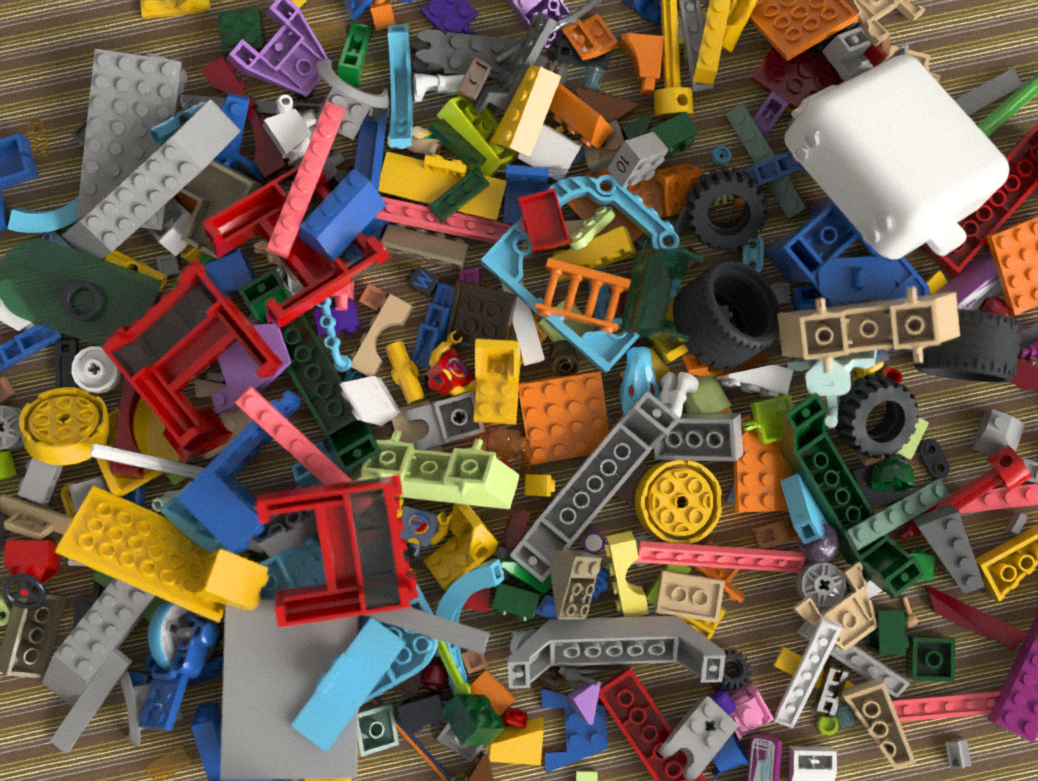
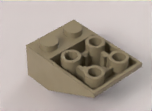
M556 549L551 566V577L557 619H586L602 558L583 550Z

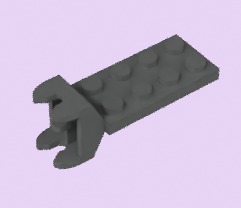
M540 11L532 17L530 29L522 36L518 51L514 52L510 58V66L500 77V86L482 87L476 101L473 103V108L477 109V112L482 113L488 102L496 105L493 110L496 114L501 109L507 111L530 65H534L556 24L555 20Z
M422 30L417 34V38L420 41L413 45V49L417 51L416 57L419 60L413 62L412 67L414 70L424 74H436L443 71V75H465L473 58L477 57L493 66L487 79L500 80L502 73L505 70L507 71L511 63L509 59L498 65L495 58L520 44V40L446 32L444 35L440 30Z

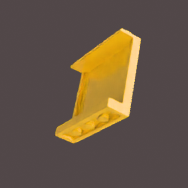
M141 397L134 417L135 438L141 453L182 463L181 458L162 434L165 425ZM118 408L108 413L110 437L105 445L106 447L113 448V440L116 439L115 423L116 419H119L120 412ZM96 458L111 493L118 497L126 495L164 473L144 468L143 479H119L110 471V460Z

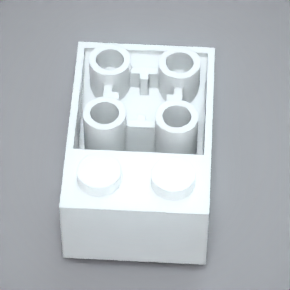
M769 365L717 376L716 380L721 381L723 386L730 388L734 386L741 387L743 392H759L761 397L772 399V397L779 398L781 395L788 394L793 370L777 365Z
M371 376L340 384L343 389L341 393L344 399L352 404V412L358 420L361 419L365 422L383 426L402 413L384 382L379 377Z

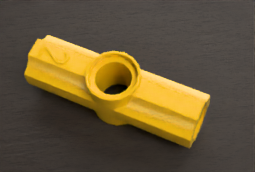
M116 249L104 259L105 265L123 273L127 278L135 279L156 291H161L166 285V274L148 266L144 261H138ZM135 266L138 267L137 274L134 272Z
M398 341L389 344L385 350L393 367L391 375L395 383L401 387L407 404L412 405L424 400L425 396L417 378L419 376L418 368L409 359L403 342Z

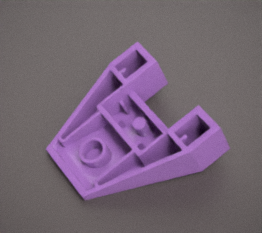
M276 0L265 14L281 27L260 53L242 39L227 56L226 60L245 75L307 97L322 80L316 70L317 62L329 58L300 9L291 0Z
M277 324L252 325L283 363L275 371V376L260 379L255 373L260 367L238 341L218 358L227 386L210 394L216 413L231 414L240 410L241 408L235 403V400L250 385L258 393H261L291 364L282 333Z

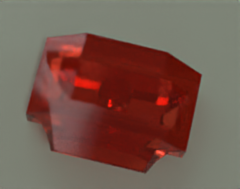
M523 509L509 516L503 533L509 550L513 551L522 539L531 514L530 511Z

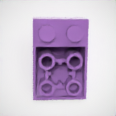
M506 0L528 29L531 27L530 21L535 14L537 15L539 11L556 22L571 14L562 0ZM562 29L558 30L557 32L551 34L548 37L546 43L544 44V47L546 49L550 47L555 40H558L561 36L564 35Z

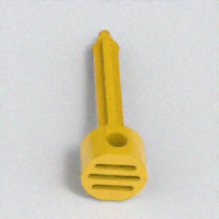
M661 0L665 88L653 92L654 117L657 119H671L685 111L691 117L694 115L693 91L691 88L681 87L677 0Z

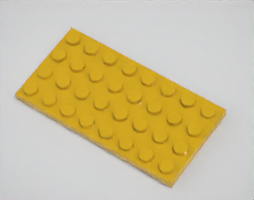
M92 486L55 552L219 623L225 611V605L193 595L210 553L193 542L168 518L96 486ZM241 552L239 557L248 559L250 554Z

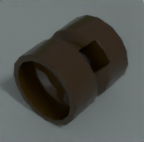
M566 340L553 343L549 349V356L554 374L556 376L576 374L579 369V362L575 347Z

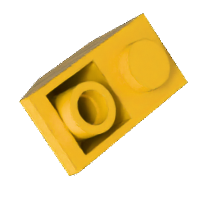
M525 474V495L550 496L551 492H555V479H551V475Z

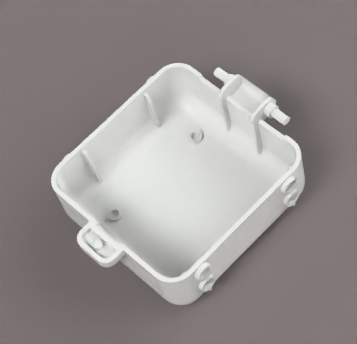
M909 55L893 57L838 86L831 85L803 99L799 108L791 112L795 121L785 133L786 146L793 154L795 160L802 164L863 235L864 240L880 255L889 259H899L925 242L938 255H946L959 247L966 240V233L957 222L978 210L1003 185L1009 174V165L1005 156L917 59Z

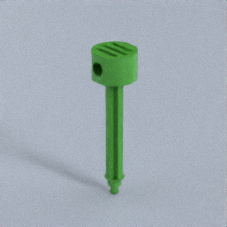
M1038 72L977 125L987 137L992 135L1038 94Z

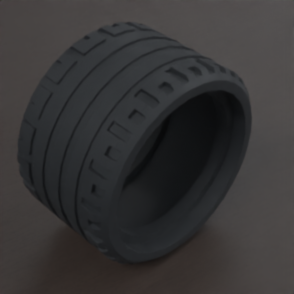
M721 260L712 264L677 293L673 302V320L681 341L697 359L713 368L731 370L739 367L774 343L780 334L777 314L781 313V309L775 292L757 271L735 260ZM716 300L723 306L728 305V309L732 310L738 330L723 316Z
M957 309L960 336L940 342V345H931L923 348V362H919L918 357V363H914L915 368L919 372L929 375L977 382H1009L1016 376L1017 356L1019 354L1018 345H1020L1022 325L1015 318L1001 314Z

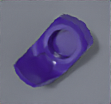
M719 688L709 694V697L728 715H731L736 710V705L724 689Z

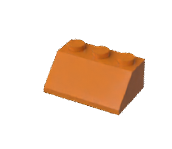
M558 83L549 106V110L554 114L552 118L560 125L564 122L567 125L566 129L572 135L576 136L579 134L582 137L580 140L589 148L593 145L596 149H599L614 129L598 112L562 84Z

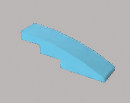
M175 497L161 508V513L210 554L219 549L231 553ZM238 551L232 554L239 556L241 553Z

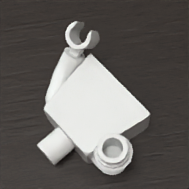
M282 95L276 101L277 115L265 119L263 127L281 153L282 158L290 159L288 165L291 166L295 160L305 155L311 136V131L308 127L315 124L316 119L311 112L301 117L298 111L293 109L292 98L288 95Z

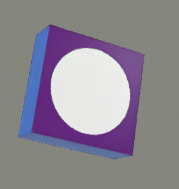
M596 528L579 540L586 551L593 555H596L605 548L604 545H607Z

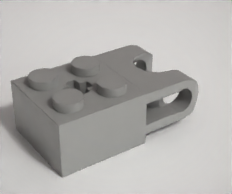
M474 391L406 411L404 416L407 421H423L429 428L428 435L414 443V449L428 450L485 433L483 423L474 422ZM456 413L464 416L460 424L453 419L456 417Z
M708 695L701 697L661 745L659 753L663 757L673 755L677 750L683 751L687 756V765L683 770V776L688 781L694 780L739 725Z

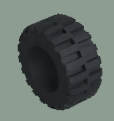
M727 166L721 167V171H715L714 168L709 170V175L705 176L702 174L698 177L699 183L694 182L690 187L692 192L687 193V203L685 204L687 206V220L694 236H697L698 241L702 244L706 243L707 247L715 249L717 246L719 251H726V248L729 247L731 250L738 249L737 246L741 244L743 247L748 245V240L751 238L755 240L758 237L757 231L763 230L765 226L763 220H767L768 217L766 210L768 208L767 201L759 183L755 178L751 177L750 173L746 171L741 173L740 169L733 167L732 170H728ZM734 194L744 199L745 207L743 212L731 222L717 223L710 220L707 216L710 204L722 195Z
M870 374L866 375L864 379L861 377L854 381L855 384H851L850 390L839 397V410L835 426L836 433L839 434L842 442L865 457L877 459L883 456H891L894 451L898 452L904 444H908L911 440L909 439L911 434H914L916 431L915 424H918L919 416H917L919 408L916 404V398L906 386L884 375L876 374L874 376ZM886 401V413L883 420L874 429L866 431V420L870 411L877 404Z

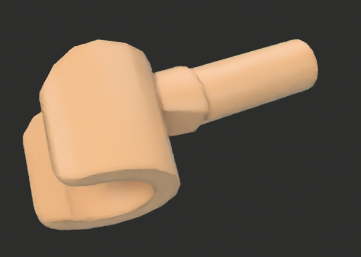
M903 598L904 607L908 615L907 628H912L917 625L918 619L912 613L908 599Z

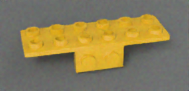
M387 152L380 174L378 192L430 205L470 172L467 171V166L462 161L455 159L451 161L443 160V157L435 154L431 156L426 155L425 160ZM484 176L490 185L460 208L458 212L496 221L506 181Z

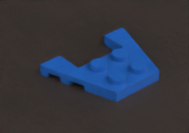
M541 688L542 708L564 707L566 750L545 751L546 772L608 749L605 705L597 703L593 725L581 721L567 699V694Z

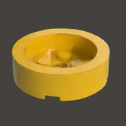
M64 387L39 394L37 396L38 399L31 404L27 403L20 413L19 426L26 451L36 460L46 464L70 465L85 461L92 457L90 450L93 444L105 446L110 437V424L104 401L99 396L95 397L89 394V391L85 389ZM63 418H68L65 423L60 421Z
M666 460L654 465L642 476L635 493V510L641 525L653 537L669 543L691 544L706 537L718 523L722 512V492L715 476L703 465L689 460ZM683 496L686 500V504L682 508L677 507V498Z

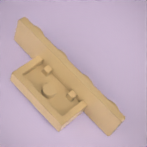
M5 494L0 496L1 513L10 516L9 519L4 521V529L16 534H21L34 540H42L53 531L64 535L73 521L72 517Z

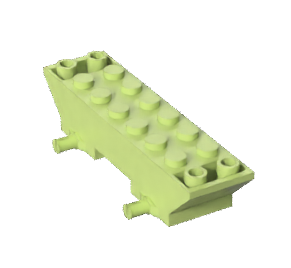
M394 430L390 440H376L382 452L355 467L350 476L356 484L381 481L384 476L400 474L403 495L399 497L510 509L519 480V474L498 460L495 452L481 450L483 444L481 439L478 440L476 438L472 448H454L453 453L416 450L414 449V444L399 441L402 436V432L399 430ZM375 492L370 494L384 495V492Z

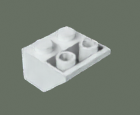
M789 746V781H835L837 774L836 750L832 747Z

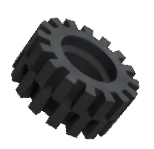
M737 650L725 651L724 665L727 662L733 663L737 669V675L734 678H730L723 671L722 682H715L717 686L721 685V689H737L749 681L750 678L748 676L751 675V671L748 668L751 667V664H746L748 658H742L743 653L737 654Z

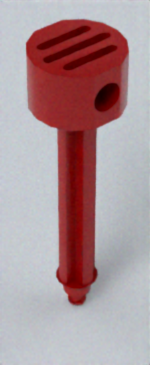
M1007 444L986 458L991 468L989 471L922 514L950 504L957 510H960L1000 483L1008 491L1013 490L1030 479L1031 474L1021 458ZM909 520L908 525L904 527L906 530L899 533V537L905 540L909 535L912 538L920 536L922 533L913 520Z

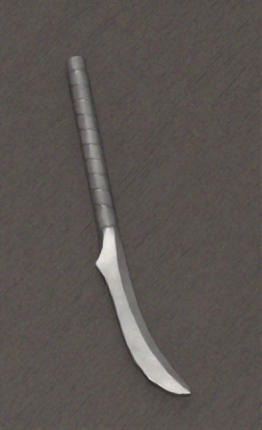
M589 0L570 15L557 21L550 35L570 24H574L577 19L603 0ZM520 44L496 57V63L500 65L509 60L513 53L518 51Z

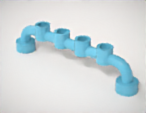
M328 297L317 304L318 307H321L323 315L320 318V325L326 328L327 333L324 344L327 348H330L335 369L339 372H347L352 366V361L348 356L340 355L338 348L340 346V339L335 334L334 326L336 320L331 316L329 307L331 299Z

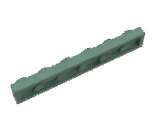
M741 103L725 114L755 164L776 156L744 103ZM788 175L767 183L788 219L807 208Z
M942 478L935 479L916 490L915 493L905 496L844 531V534L852 550H859L950 496Z

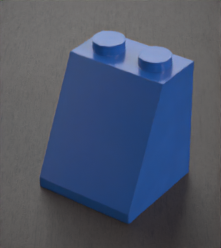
M240 250L204 265L207 270L206 276L222 295H240L239 288L257 279L248 257ZM201 286L197 287L198 289L201 288L202 291L206 292Z

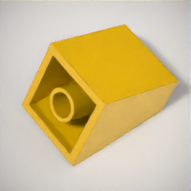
M219 549L208 555L193 595L244 611L253 610L260 602L261 595L259 593L261 587H264L268 580V575L266 574L268 568Z

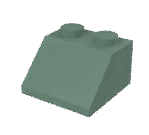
M392 703L367 705L358 708V756H366L399 745Z

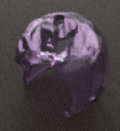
M823 524L825 534L820 539L803 544L799 537L800 550L807 560L815 563H826L836 555L839 539L835 527L830 524Z

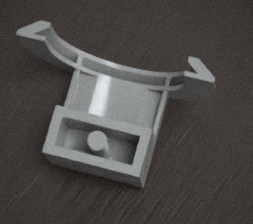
M862 27L837 35L822 51L844 82L873 68V65L863 54L873 43ZM909 45L901 46L889 59L899 55H906Z
M319 60L316 70L320 77L332 88L328 96H325L317 112L316 122L319 120L326 101L345 108V114L337 132L354 140L370 107H390L391 94L385 87L380 95L358 90L344 82L334 73L331 68V60Z
M31 457L26 465L27 472L25 478L23 477L18 485V495L30 499L32 504L55 511L48 504L63 465L46 464ZM91 457V458H89V459H87V460H85V461H87V462H92L93 457Z
M126 669L119 679L129 720V735L127 733L124 735L131 744L139 747L141 742L140 730H143V728L138 727V723L153 679H149V683L132 686L128 670ZM180 706L175 721L182 720Z

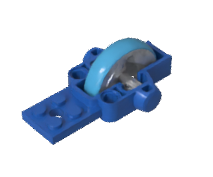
M167 600L162 602L155 610L148 628V645L150 650L145 662V668L152 671L151 674L154 678L147 693L143 711L140 714L138 727L150 730L172 731L188 678L198 676L202 666L209 661L215 650L219 636L216 621Z

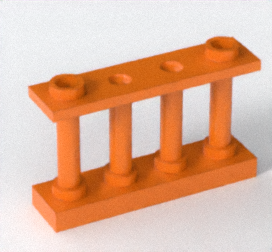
M548 258L545 270L549 271L550 278L543 304L536 303L534 310L538 311V314L541 316L550 317V315H555L600 327V331L612 334V331L617 332L619 325L614 324L613 319L620 293L629 289L631 280ZM561 274L570 276L569 279L571 280L563 310L551 307L558 277H561ZM582 280L589 281L590 285H592L584 315L571 312L579 282H582ZM603 285L611 287L610 290L612 291L604 321L592 318L599 289Z

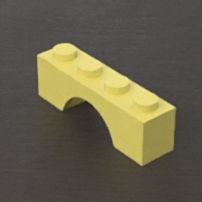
M632 531L606 536L608 544L604 545L607 558L611 557V563L608 564L610 575L615 578V581L612 582L614 594H618L619 600H615L618 613L622 612L623 617H638L649 614L646 595L642 586L633 585L625 579L629 566L639 559Z

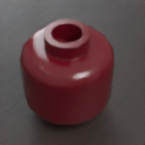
M998 296L986 297L978 311L1011 317L1009 314L1010 308L1006 301Z
M432 659L422 669L420 682L424 685V689L431 691H440V689L446 687L448 680L447 669L443 665L442 660Z

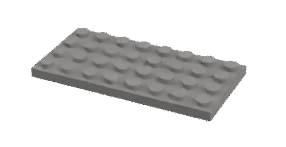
M95 49L77 219L85 216L160 147L153 141L150 129L176 116L182 67L181 61ZM166 204L140 227L163 230Z

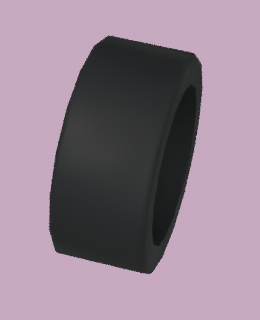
M79 280L71 282L63 289L60 304L64 313L71 319L88 321L101 313L104 306V297L99 287L95 284ZM77 289H87L94 296L93 307L87 313H78L71 307V295Z

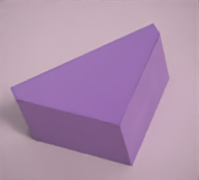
M773 91L753 118L761 132L766 135L789 104V102Z
M584 682L566 696L581 721L593 725L601 682H599L598 686Z

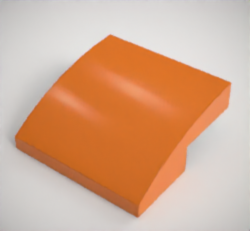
M598 13L584 22L578 19L574 24H570L562 29V32L582 60L595 58L619 47L617 39Z
M487 669L470 685L471 694H485L499 716L516 699Z

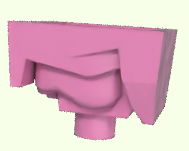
M753 681L729 693L737 707L729 715L739 725L733 732L737 739H742L744 735L762 724H767L774 720Z

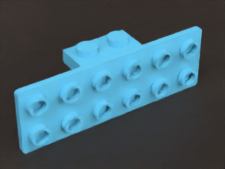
M370 618L346 652L342 653L341 656L337 654L329 664L332 666L327 674L323 672L316 682L319 685L316 688L317 691L291 726L324 752L328 751L403 649L405 642L375 619Z

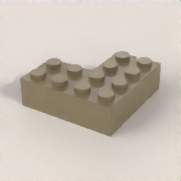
M213 159L180 190V192L198 201L181 240L196 248H201V251L217 259L213 244L204 235L202 222L258 190L261 184ZM228 253L224 254L223 256L219 257L218 259H221V258L227 256Z

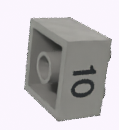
M654 132L626 140L607 170L621 187L633 186L642 180L647 181L655 175L654 171L664 161L668 148Z

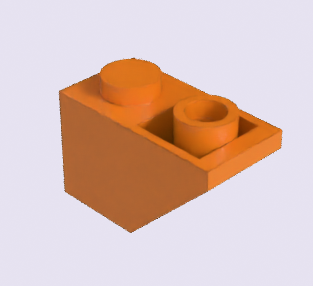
M374 0L370 4L376 31L386 29L388 25H396L390 0Z

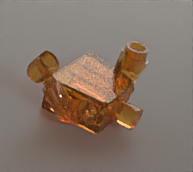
M489 428L487 432H482L475 436L478 440L481 439L483 441L481 450L495 452L496 457L522 459L521 474L524 473V469H529L530 474H532L534 464L530 462L532 459L531 442L523 437L519 430Z

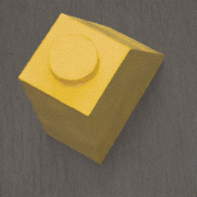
M539 717L527 721L525 729L515 725L505 727L501 734L486 747V752L490 753V762L540 765L544 718Z

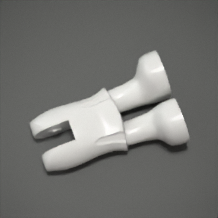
M422 73L414 74L412 80L414 102H421L427 91H436L437 94H456L465 75L443 76L437 74L433 76Z
M672 372L666 373L660 381V388L662 389L660 402L677 416L681 417L683 404L687 399L686 393L692 394L698 389L699 382L697 378L686 372H680L678 378Z

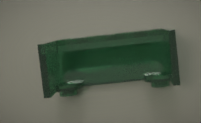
M683 248L640 250L634 258L631 282L622 318V329L631 334L664 341L689 342L690 337L675 332V323L665 318L673 279H680L686 274L689 262H705V258Z

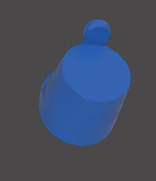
M732 733L712 758L716 765L712 769V774L715 777H719L723 772L739 765H749V758L734 733Z

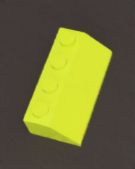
M457 96L450 99L437 114L440 120L444 118L487 159L484 165L478 167L485 176L492 177L500 173L497 172V169L506 168V165H510L518 159L520 153L490 142L500 123L487 106L482 113H479L477 109L473 108L471 101L462 96Z

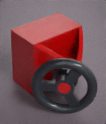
M6 540L4 567L13 576L5 581L3 593L12 605L22 609H33L39 607L45 601L47 593L43 584L60 572L61 554L55 552L57 544L49 540ZM15 581H19L17 592L11 594L10 585ZM36 588L39 589L40 594L34 592ZM30 597L36 601L25 603L17 599Z

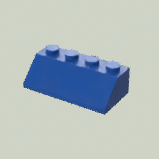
M353 169L299 226V238L334 263V260L345 251L386 206V203L371 181Z

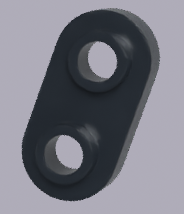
M933 439L921 441L918 445V454L928 474L933 478L946 477L950 471V466L939 443ZM929 445L933 447L932 453L927 451ZM938 464L942 466L941 472L937 471Z

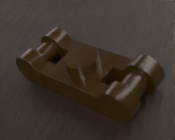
M830 661L825 663L824 675L816 700L811 705L812 714H824L827 718H834L849 673L847 666H837L834 662ZM834 674L837 675L836 680H833Z

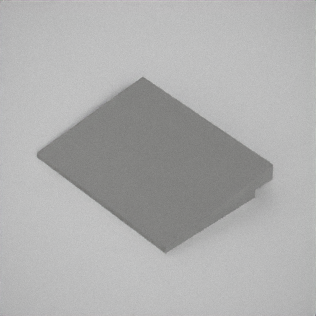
M260 600L258 606L250 611L225 605L220 780L357 778L358 710L326 752L295 730L291 725L317 691L316 688L319 685L316 682L323 672L327 674L332 668L329 664L337 654L341 656L342 653H345L358 636L359 615L278 628L274 608L275 600Z

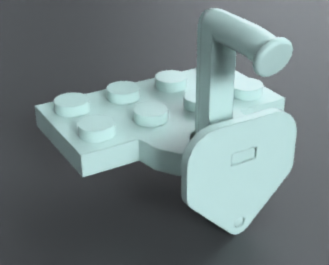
M877 350L837 356L831 359L833 372L830 373L828 364V373L823 372V360H804V358L789 357L787 362L788 369L795 371L810 369L806 373L807 390L811 394L817 392L819 396H827L828 416L824 420L826 426L834 427L837 424L839 410L837 395H844L850 390L849 372L852 367L865 369L875 366Z

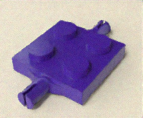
M430 0L421 9V14L444 35L446 32L459 34L463 32L464 34L477 35L469 28V25L478 16L479 12L467 0Z

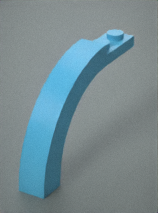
M409 24L388 25L391 77L390 147L398 149L411 146L413 135V90Z
M79 196L65 207L56 210L32 211L20 207L12 209L7 229L24 233H43L70 225L79 220L77 219Z
M496 559L482 563L455 581L442 597L436 611V616L458 623L462 607L472 593L484 588L497 586L504 580L500 560ZM444 642L463 682L469 684L460 647ZM436 648L435 655H436V656H440V654H439V652H438V650H437V648ZM448 673L449 686L452 688L453 695H455V685Z

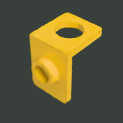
M936 270L925 282L930 287L929 295H934L948 283L940 270Z

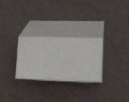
M961 737L945 742L950 769H963L964 767L972 766L967 739Z

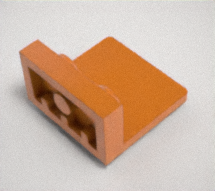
M689 163L654 171L653 179L663 185L664 215L666 216L680 214L687 203V193L692 192L690 187L694 182L699 183L698 177L701 176V169Z

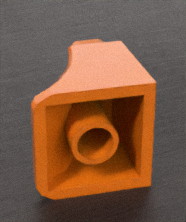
M623 33L619 47L626 53L633 65L636 84L640 85V95L652 96L654 87L657 86L660 79L664 36Z

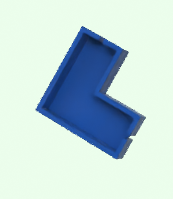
M19 133L0 139V232L8 230L9 216L2 189L40 178L36 162L30 158L34 156L30 140Z

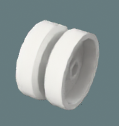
M90 346L81 350L75 356L72 363L74 381L82 389L89 392L109 393L116 390L121 385V380L124 379V375L100 346ZM112 353L123 367L122 358L117 353Z

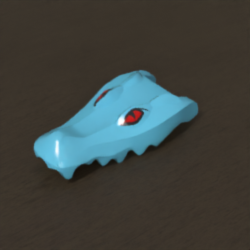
M634 347L626 352L627 367L624 370L623 382L620 385L619 392L623 415L646 391L650 392L660 401V388L652 366L651 352L647 347Z

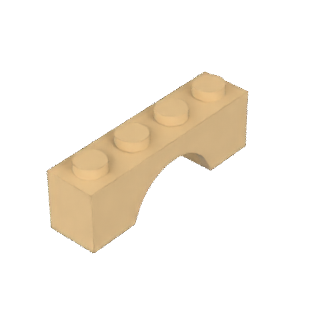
M392 294L388 298H383L379 306L382 308L378 316H373L369 324L371 328L368 334L364 333L359 341L361 344L359 350L354 351L350 357L352 361L351 368L368 377L375 376L383 363L376 348L377 339L381 332L390 326H404L413 310L412 305Z

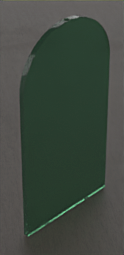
M43 239L28 240L16 245L4 256L0 264V298L13 314L24 320L100 347L107 343L105 339L120 326H130L133 321L138 318L141 319L146 315L145 311L154 305L162 283L161 280ZM81 280L93 283L99 287L103 293L104 306L97 317L88 321L71 319L64 313L60 304L61 292L71 282ZM84 288L77 289L71 295V307L78 313H87L94 304L93 294ZM126 346L117 353L135 359L137 351L133 346Z

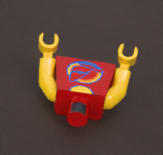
M457 331L450 333L447 336V341H443L431 352L430 368L426 371L429 377L428 386L432 390H438L443 396L448 394L459 396L476 391L475 376L453 347L450 348L451 345H456L462 340V337L457 341L453 339V334Z

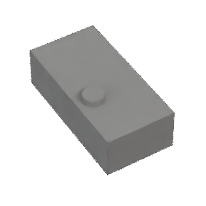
M682 413L679 422L654 447L655 460L737 461L743 455L741 413Z

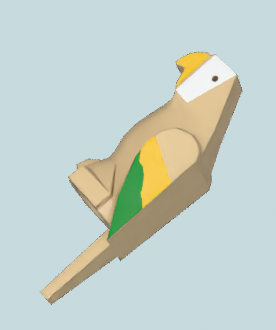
M416 126L413 128L411 146L406 148L415 153L431 156L432 154L439 155L441 147L446 146L430 131ZM388 136V138H387V140H388V141H387L388 147H389L391 150H394V148H396V147H390V144H389V136Z

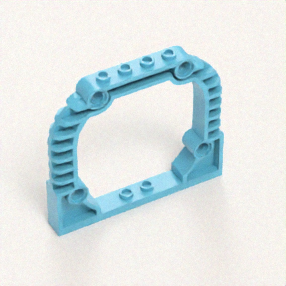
M602 175L598 179L588 176L568 177L554 183L547 189L555 188L560 208L572 199L585 196L601 206L613 205L651 239V252L662 262L660 279L655 288L625 320L620 318L613 319V323L618 324L622 328V334L615 335L613 332L609 334L596 331L586 332L580 338L563 322L564 318L550 315V317L539 315L600 371L606 374L676 295L682 276L681 260L676 250L679 244V237L673 231L674 227L669 222H663L652 207L647 208L642 203L643 200L636 193L631 194L627 190V186L621 187L612 176ZM606 183L610 186L611 190L603 191L600 185ZM521 217L481 259V264L538 314V311L534 310L536 303L543 304V299L541 297L537 299L520 284L523 280V259L528 258L532 254L527 232L522 230L520 220L523 218ZM664 238L671 239L673 246L666 247L662 240ZM525 242L529 248L526 251H521L517 248V245Z

